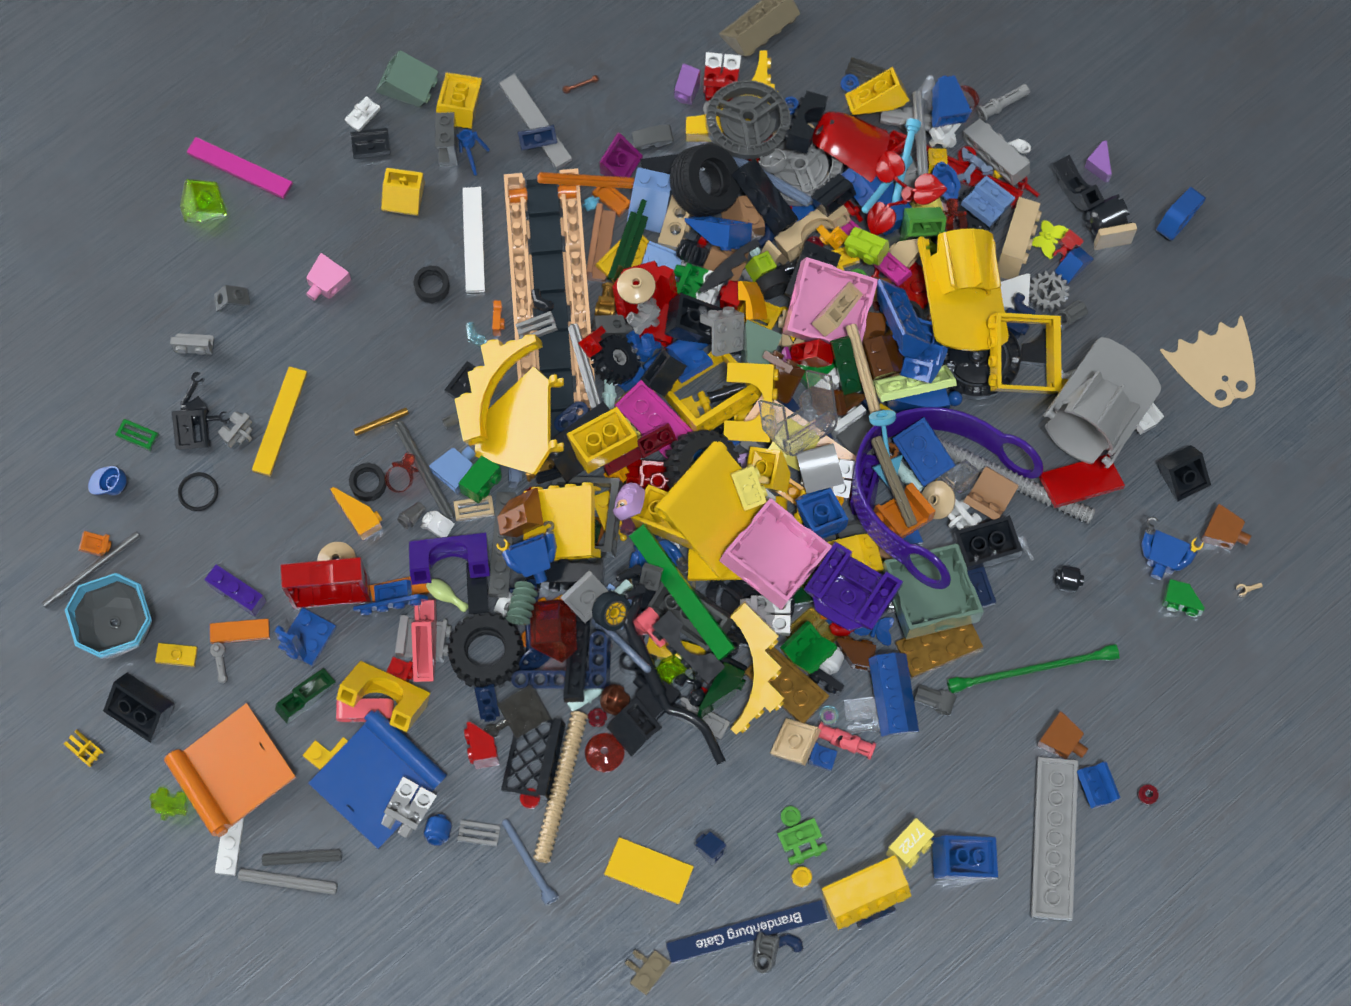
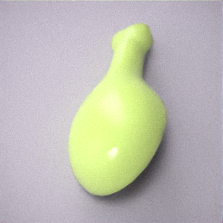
M433 578L431 579L432 583H426L428 591L435 599L452 603L462 612L467 611L468 604L461 601L446 582Z

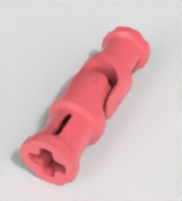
M820 722L818 728L821 732L818 738L829 741L833 746L847 749L851 753L867 756V759L871 760L877 743H869L857 735L853 736L844 730L834 729L824 725V722ZM843 735L842 739L839 742L838 737Z

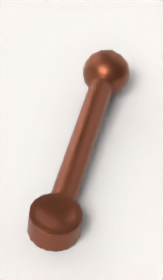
M594 75L591 79L570 87L564 86L563 92L568 94L572 89L591 82H598L599 77Z

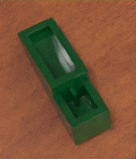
M322 668L293 688L292 693L277 702L275 711L288 724L319 700L336 682Z

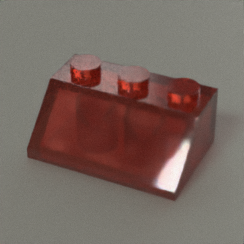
M561 599L537 601L535 604H532L534 610L530 611L532 613L530 618L531 647L563 663L577 650L576 613Z

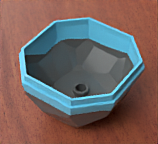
M118 573L78 585L65 608L75 646L102 659L118 657L138 648L143 643L152 623L141 584ZM113 621H118L117 625L112 626Z

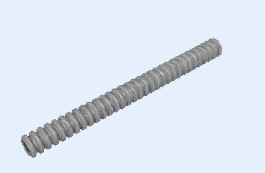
M938 437L952 460H954V463L958 462L960 466L965 465V468L969 467L971 471L974 469L976 473H982L984 468L988 466L1019 485L1017 489L1020 491L1019 493H1025V496L1030 495L1032 499L1036 498V501L1041 500L1043 504L1047 503V506H1053L1044 486H1040V483L1036 484L1034 480L1029 481V478L1025 479L1023 475L1018 476V473L1015 472L1014 474L1012 470L1008 471L1006 467L1003 469L1001 465L997 466L995 462L992 464L990 460L986 461L984 457L979 458L980 455L975 456L973 452L969 453V450L964 451L962 447L958 448V445L953 446L951 442L947 443V440L943 441L941 437ZM1075 502L1058 507V511L1062 510L1064 514L1069 513V516L1072 517L1073 515L1075 519L1080 518V521L1083 522L1084 520L1086 524L1091 522L1095 514V508L1090 509V506L1087 505L1086 507L1084 503L1079 504Z

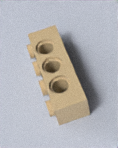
M673 194L658 244L677 251L676 249L681 239H686V232L689 233L691 230V226L685 222V218L693 215L681 208ZM683 214L684 217L678 218L676 215ZM676 230V231H679L680 233L677 234V235H674V234H672L671 232Z

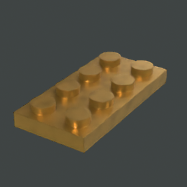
M973 624L915 638H904L895 642L899 653H904L907 656L911 679L983 649Z
M775 647L771 650L767 648L766 650L782 667L780 675L774 680H769L784 695L782 700L784 704L781 707L798 722L805 724L829 698V695ZM753 663L745 671V675L752 682L754 677Z

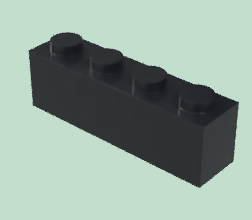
M756 159L744 164L732 174L775 236L798 220V217Z

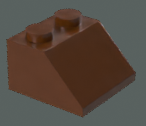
M882 335L862 342L873 381L901 373L904 357L900 353L897 341L892 335Z

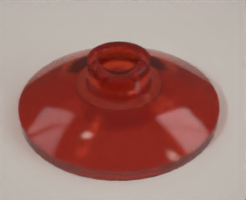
M609 733L595 735L588 741L585 748L587 763L598 772H611L617 769L624 759V748ZM607 748L608 753L602 754L601 749Z

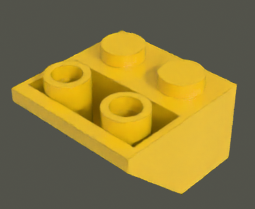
M386 168L381 210L418 216L425 185L423 173Z

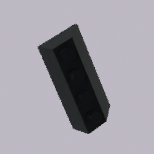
M603 401L551 439L557 440V444L564 443V451L550 452L547 460L566 483L585 470L576 457L567 433L610 411Z

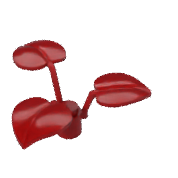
M885 151L878 161L876 174L885 183H890L895 179L904 188L901 192L903 200L888 203L887 205L882 202L875 203L868 212L867 221L870 232L878 236L894 226L896 213L890 208L891 206L906 205L908 202L920 205L930 204L946 192L947 187L930 173L920 175L915 181V188L908 187L898 178V176L905 172L903 159L895 152Z

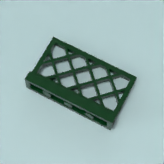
M641 199L637 213L630 212L607 278L608 280L616 282L623 269L630 268L633 264L649 218L643 215L647 200Z

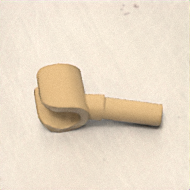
M1262 583L1251 586L1239 584L1236 590L1240 588L1245 590L1244 593L1238 595L1242 598L1247 595V592L1261 588L1263 585Z

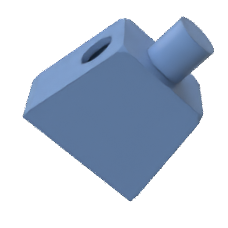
M469 446L462 453L455 448H451L429 465L430 471L458 495L460 493L458 483L473 466L470 460L476 453Z

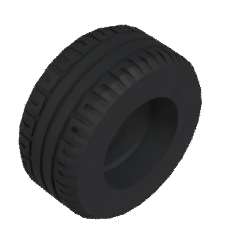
M703 143L683 150L674 159L670 171V187L676 202L682 209L696 217H708L727 211L734 205L740 192V186L732 176L739 169L738 165L727 150L713 143ZM701 166L707 171L711 179L710 194L703 189L699 179Z

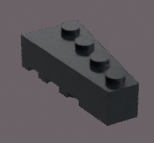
M604 558L597 559V562H589L588 559H580L577 563H573L569 559L558 560V563L553 561L550 563L551 568L544 571L547 580L537 584V591L541 589H548L551 592L569 590L589 570L604 585ZM533 575L525 577L526 582L530 579H535Z

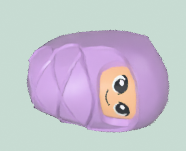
M637 483L623 485L616 496L613 509L614 515L622 521L640 514L644 503L645 490Z

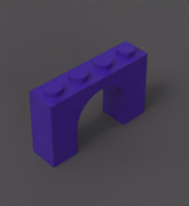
M486 533L409 541V570L412 585L432 583V566L437 561L447 557H460L467 560L470 578L490 576L489 547Z

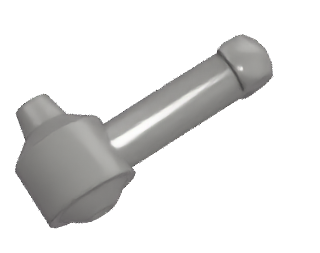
M214 643L210 647V652L216 659L217 679L219 683H226L227 676L223 659L226 654V648L221 643Z

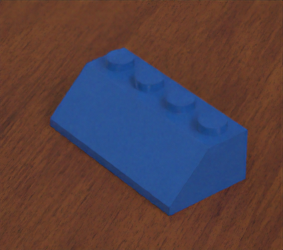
M851 168L842 174L845 179L853 184L856 192L854 198L861 207L866 204L882 184L877 175L870 182ZM893 182L877 202H882L885 205L892 203L895 189ZM909 202L906 205L900 204L890 207L896 213V222L890 230L882 234L888 235L902 226L904 208H912Z
M879 279L877 281V300L881 312L885 315L886 323L891 328L892 337L897 341L898 349L903 356L916 359L931 344L906 291Z
M889 653L869 658L881 737L919 732L906 654Z

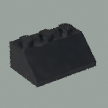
M1010 515L954 531L956 544L958 543L967 571L983 566L986 568L1020 558L1023 551Z
M127 672L113 682L103 712L151 743L168 721L175 703Z

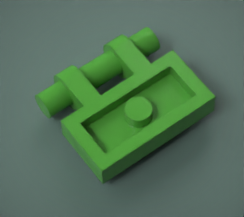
M815 818L777 833L784 852L787 853L791 850L794 852V856L788 858L790 866L796 863H804V860L813 856L816 858L822 852L828 850L825 843L817 845L815 841L822 838ZM809 843L811 849L801 853L799 847Z

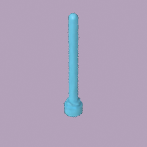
M913 118L907 119L905 126L908 132L902 155L905 163V172L898 176L899 180L903 183L914 136L920 131L921 121ZM897 182L892 202L900 200L903 187Z
M911 156L909 158L907 169L913 163V159ZM882 182L862 207L863 213L870 211L892 182Z

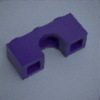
M215 564L204 579L210 588L222 596L226 595L231 598L240 608L256 617L267 602L262 594L217 564Z

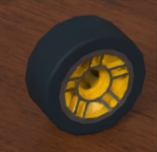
M609 591L597 598L593 605L592 616L598 625L608 631H615L624 626V618L631 605L622 595Z

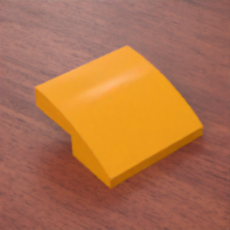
M738 281V300L746 301V320H767L765 300L757 282Z

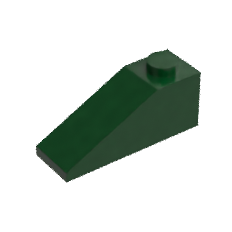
M724 662L723 665L725 667L717 674L699 707L697 715L703 718L735 697L738 690L742 691L746 680H744L745 671Z

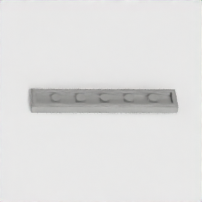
M515 74L499 82V86L529 129L549 125ZM558 137L557 144L541 147L556 170L572 161V157Z

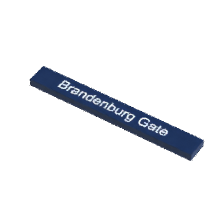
M819 900L666 943L671 964L755 941L759 932H763L764 935L773 936L828 920L823 901Z

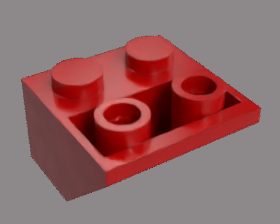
M466 722L467 729H464L467 745L471 747L467 748L470 764H474L476 769L498 766L499 759L494 738L472 722Z

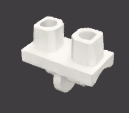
M366 96L359 104L357 103L354 106L355 109L344 120L360 132L381 108Z
M961 123L936 128L932 127L929 130L932 136L929 142L930 146L934 147L936 144H942L944 148L954 147L957 143L955 131Z
M955 499L954 509L948 515V518L951 520L948 526L951 529L957 527L961 530L978 525L982 521L978 514L970 515L967 512L970 506L964 503L965 499L961 501Z

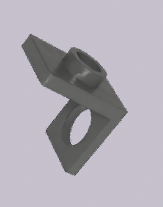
M225 285L214 294L216 311L222 310L228 304L250 305L248 289L244 287ZM221 294H222V295H223V301H222V303L220 304V296H221Z

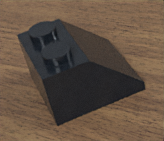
M1192 445L1158 461L1162 477L1177 501L1211 485L1203 453Z

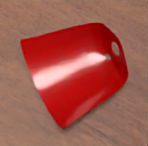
M832 111L827 112L820 119L814 130L812 142L872 182L877 175L878 161L881 155L888 149L889 133L885 129L869 124L849 114ZM824 125L820 134L816 135L818 129Z

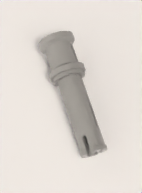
M1023 84L998 99L992 98L989 103L976 108L977 114L982 121H986L993 114L1001 113L1004 107L1029 95L1030 90L1026 84Z

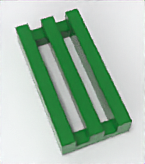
M123 419L115 436L151 451L152 445L155 444V439L158 438L159 434ZM125 425H127L129 427L137 429L141 432L151 435V438H148L144 435H141L124 427ZM122 432H125V433H127V434H129V435H132V436H134V437H136V438H139V439H141V440H144V441L148 442V444L143 443V442H141V441H138V440H136V439H134V438H131V437H129V436H127V435H124V434H122Z

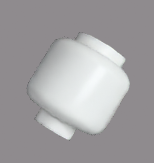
M839 647L830 658L820 665V669L829 675L837 673L843 663L844 655Z

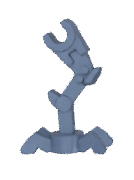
M962 148L963 161H969L970 166L963 174L957 175L959 182L966 180L967 184H969L971 181L970 176L976 168L982 170L983 175L993 174V167L990 165L986 166V163L980 158L968 153L966 148ZM941 197L942 202L945 203V199Z

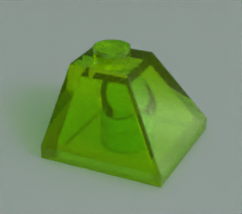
M185 180L180 202V209L185 223L201 224L227 215L217 182Z

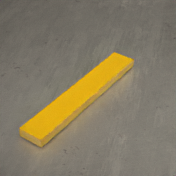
M288 367L253 464L252 472L271 477L306 380L307 371Z

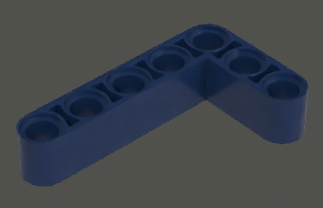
M596 631L590 636L589 671L586 672L585 690H603L610 684L611 639L609 635L601 631ZM599 636L604 637V643L601 646L596 644V639ZM602 655L604 657V662L602 665L598 666L596 664V658ZM520 670L512 675L511 681L513 686L524 690H564L565 681L562 685H558L557 678L560 675H563L565 678L566 671ZM521 675L526 677V682L523 685H520L518 682ZM541 675L545 676L543 685H539L537 681ZM602 675L604 681L601 685L597 686L595 682L596 677Z

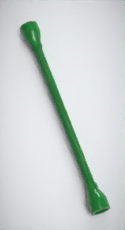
M1112 644L1094 651L1093 654L1088 653V655L1064 658L1049 663L1046 662L1044 664L1041 663L1039 665L978 676V678L953 677L947 679L948 690L954 694L976 684L988 683V681L993 682V680H1001L1091 660H1118L1120 658L1119 650L1116 644Z

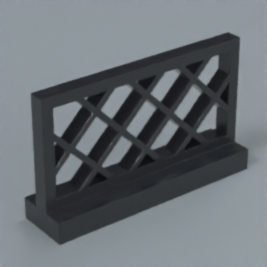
M518 714L502 783V792L550 800L549 795H551L550 791L553 787L552 783L554 782L566 727L562 719L554 718L552 720ZM522 720L530 721L533 727L523 733L521 730ZM543 724H550L549 732L542 736L538 728ZM536 730L540 738L531 744L526 736ZM524 738L529 746L519 752L516 748L517 742ZM543 741L546 749L538 755L533 747ZM532 749L536 757L526 763L522 755ZM520 757L525 765L515 771L512 767L513 761ZM539 760L542 764L541 770L534 774L529 766ZM527 768L532 776L522 782L517 774ZM516 776L520 784L514 789L507 788L509 780ZM535 779L538 784L536 792L528 791L525 785Z

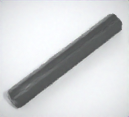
M335 849L263 854L262 864L270 866L340 861L342 853L341 850Z

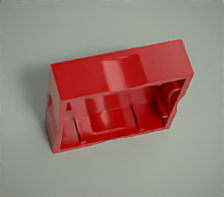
M360 557L281 565L282 589L286 596L289 597V602L293 609L371 602L370 579Z

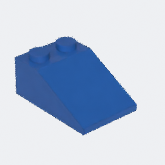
M714 216L685 218V222L712 245L720 246V250L731 251L732 248L739 249L751 242L752 223Z
M944 835L932 838L934 842L932 844L934 879L998 878L996 837Z

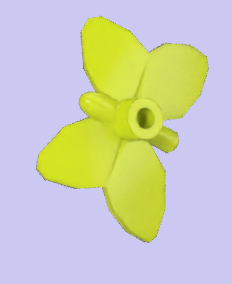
M1043 220L1041 224L1042 232H1039L1040 236L1033 238L1032 246L1041 247L1044 255L1052 259V254L1055 251L1053 243L1057 244L1058 240L1056 239H1061L1068 229L1060 225L1053 226L1051 222Z

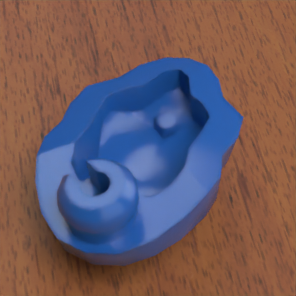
M938 162L932 174L947 187L946 192L941 197L947 202L953 203L957 200L959 189L961 188L957 173L945 162Z

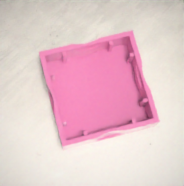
M806 257L800 263L782 334L805 341L821 339L831 345L830 341L848 336L846 326L857 324L862 341L866 329L867 314L873 302L878 279L856 272L840 270L833 265ZM850 281L863 295L839 327L824 337L812 325V322Z
M770 498L755 515L747 529L741 532L727 548L720 562L782 610L826 557L832 546L811 529L800 524L792 514Z

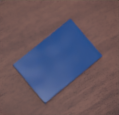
M925 417L892 438L923 487L956 466Z

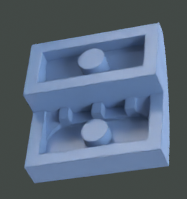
M985 176L962 201L961 205L991 227L1013 203L1015 197L988 176Z

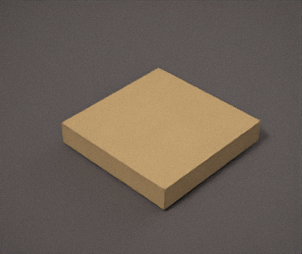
M1136 223L1099 229L1093 244L1094 249L1099 250L1131 244L1137 231Z
M786 718L770 754L774 757L805 766L821 730L818 727Z

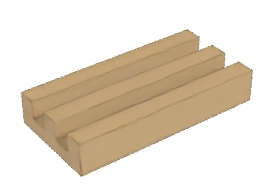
M492 495L487 496V498L482 499L480 502H489V504L459 509L458 506L477 504V502L472 499L453 501L456 521L495 516ZM490 509V510H488V511H481V512H475V513H469V514L459 515V514H461V513H467V512H473V511H480V510Z

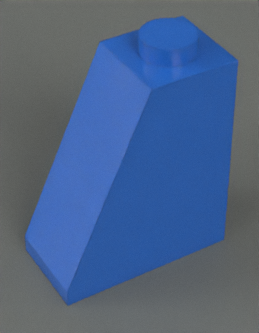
M955 75L940 77L932 91L933 128L966 122L972 110Z

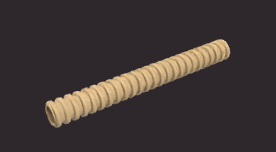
M572 711V717L569 718V729L566 730L567 735L564 737L566 741H563L564 747L561 749L563 753H560L561 759L558 760L560 764L557 765L558 771L555 772L557 776L554 777L555 783H552L553 789L550 791L552 795H549L550 801L547 802L549 806L546 807L547 813L544 814L546 818L543 819L544 825H541L542 831L539 833L541 837H538L539 843L536 844L538 848L535 849L536 855L533 856V859L538 862H551L549 858L552 856L551 851L554 850L553 845L556 843L554 839L557 838L556 832L559 831L557 827L560 826L559 820H562L560 815L563 814L562 808H565V796H568L567 791L570 789L568 785L571 784L570 779L573 777L571 773L574 772L573 767L576 766V755L579 754L578 749H580L579 743L582 742L581 737L584 735L582 731H585L584 725L587 723L585 719H588L587 714L583 712Z

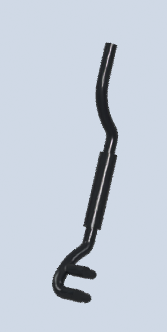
M634 565L632 568L616 575L617 582L631 579L633 584L632 590L624 593L626 600L633 598L631 607L624 618V627L629 637L628 643L651 666L649 673L644 672L642 669L641 671L654 698L657 697L664 712L668 715L685 719L695 725L703 734L716 764H723L726 760L708 724L693 712L670 704L666 695L667 689L641 634L638 635L635 629L634 619L640 610L646 587L643 584L639 585L642 567Z

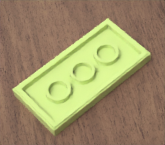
M947 365L941 367L932 383L901 375L873 381L875 391L881 402L957 386L956 379Z

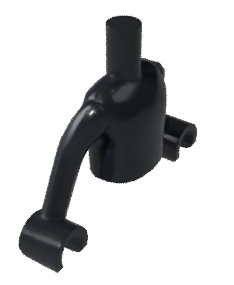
M199 372L192 374V383L181 401L180 410L207 408L199 396L189 401L196 386L204 382L203 378L195 381V378L199 376ZM223 411L219 415L206 416V422L221 421L222 424L226 425L230 423V418L222 420L223 416L227 414V412ZM193 416L194 425H199L198 416Z

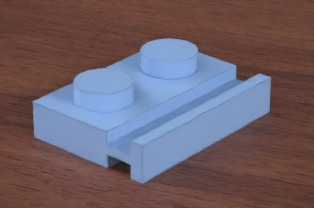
M649 241L641 264L655 261L658 267L665 265L674 270L676 265H681L682 260L676 256L675 250Z

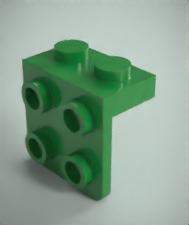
M806 621L780 647L782 652L795 666L809 674L817 671L820 665L830 658L838 648L835 643L822 637L809 621Z

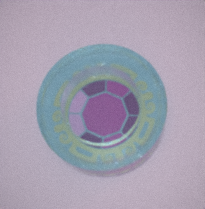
M825 706L820 710V722H824L826 726H833L837 723L839 713L835 707Z

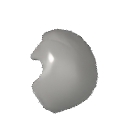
M776 148L768 156H761L758 162L763 170L771 174H777L786 167L787 155L783 150Z

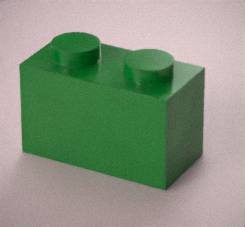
M481 455L459 481L460 493L479 504L482 499L487 498L492 487L500 482L502 478L500 466Z

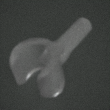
M1018 537L1021 547H1023L1030 561H1033L1035 558L1028 549L1026 538Z

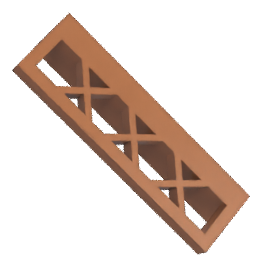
M597 203L586 273L588 281L605 283L606 275L595 265L611 249L616 211L603 210V204Z

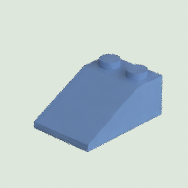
M637 168L628 218L631 211L637 213L641 199L647 200L643 215L649 218L644 230L661 233L672 196L670 174Z

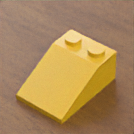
M893 67L845 94L853 115L894 110L910 101L905 87Z
M446 72L436 105V113L454 112L457 126L472 129L482 78Z
M868 534L854 535L827 542L831 546L837 542L852 551L854 559L878 573L884 570L878 545Z

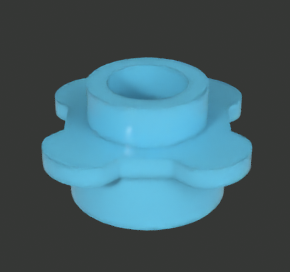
M591 196L585 199L582 208H585L587 212L595 209L600 198Z

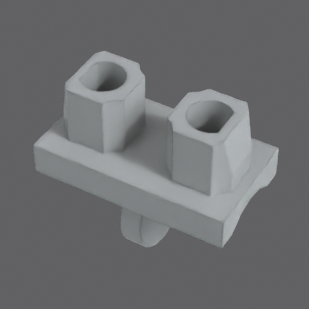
M651 297L649 301L638 304V314L630 312L626 317L628 324L633 327L636 334L640 335L645 328H649L651 325L655 327L659 325L660 322L657 317L660 315L659 312L661 310L656 304V299Z
M235 411L229 419L230 422L235 424L234 427L229 429L224 425L218 431L229 448H232L236 442L242 444L244 440L248 442L252 440V437L249 435L253 430L249 427L252 421L246 413L242 415Z

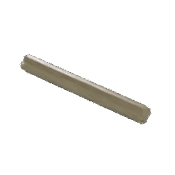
M881 436L872 438L871 444L907 527L917 524V520Z

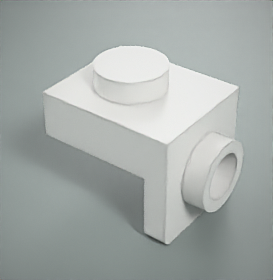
M430 511L422 518L423 523L420 527L429 530L439 538L448 536L455 523L438 511Z

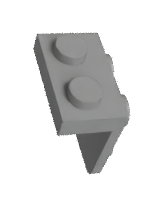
M723 307V310H710L708 313L700 315V323L712 327V355L721 356L743 350L744 313L735 310L734 307Z

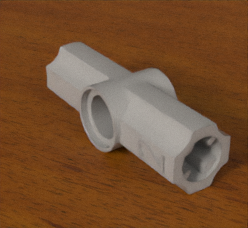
M907 107L902 110L882 111L880 123L899 126L901 130L906 131L907 119H914L913 108ZM924 114L925 131L929 132L933 127L932 115Z

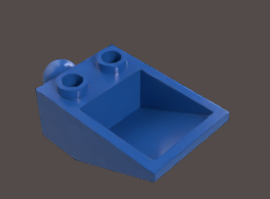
M946 388L889 400L886 406L896 413L922 407L949 409L950 405H960L963 398L958 391H952L947 395Z

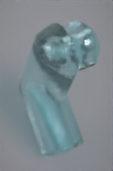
M466 323L467 340L476 346L485 344L486 337L476 333L475 323Z

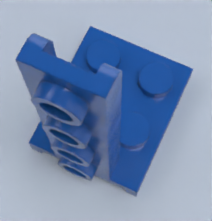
M302 607L287 633L279 625L274 632L278 637L277 640L281 642L278 646L280 650L287 652L286 655L290 658L301 660L313 667L337 627Z

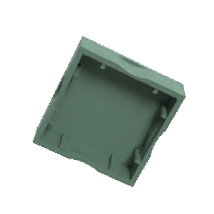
M958 543L930 550L944 563L950 573L951 583L945 589H934L923 584L907 570L905 565L895 558L884 561V570L881 571L882 575L888 572L903 581V585L892 603L906 639L980 622L984 611L975 587L968 577L967 566ZM910 554L912 563L922 574L933 580H941L939 570L931 561L919 554Z

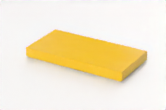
M619 837L604 876L679 905L694 866Z

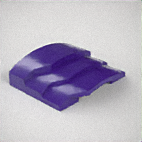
M835 542L804 588V591L813 597L815 611L848 631L862 627L873 630L880 617L899 592L903 581L888 572L882 575L854 559L852 551Z

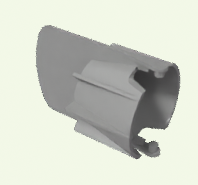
M1101 337L1095 341L1065 386L1043 414L1044 417L1050 418L1045 425L1046 430L1054 443L1063 451L1085 463H1094L1104 450H1109L1108 454L1111 457L1105 456L1101 461L1105 464V468L1108 469L1160 393L1161 385L1150 368L1132 351L1110 338Z

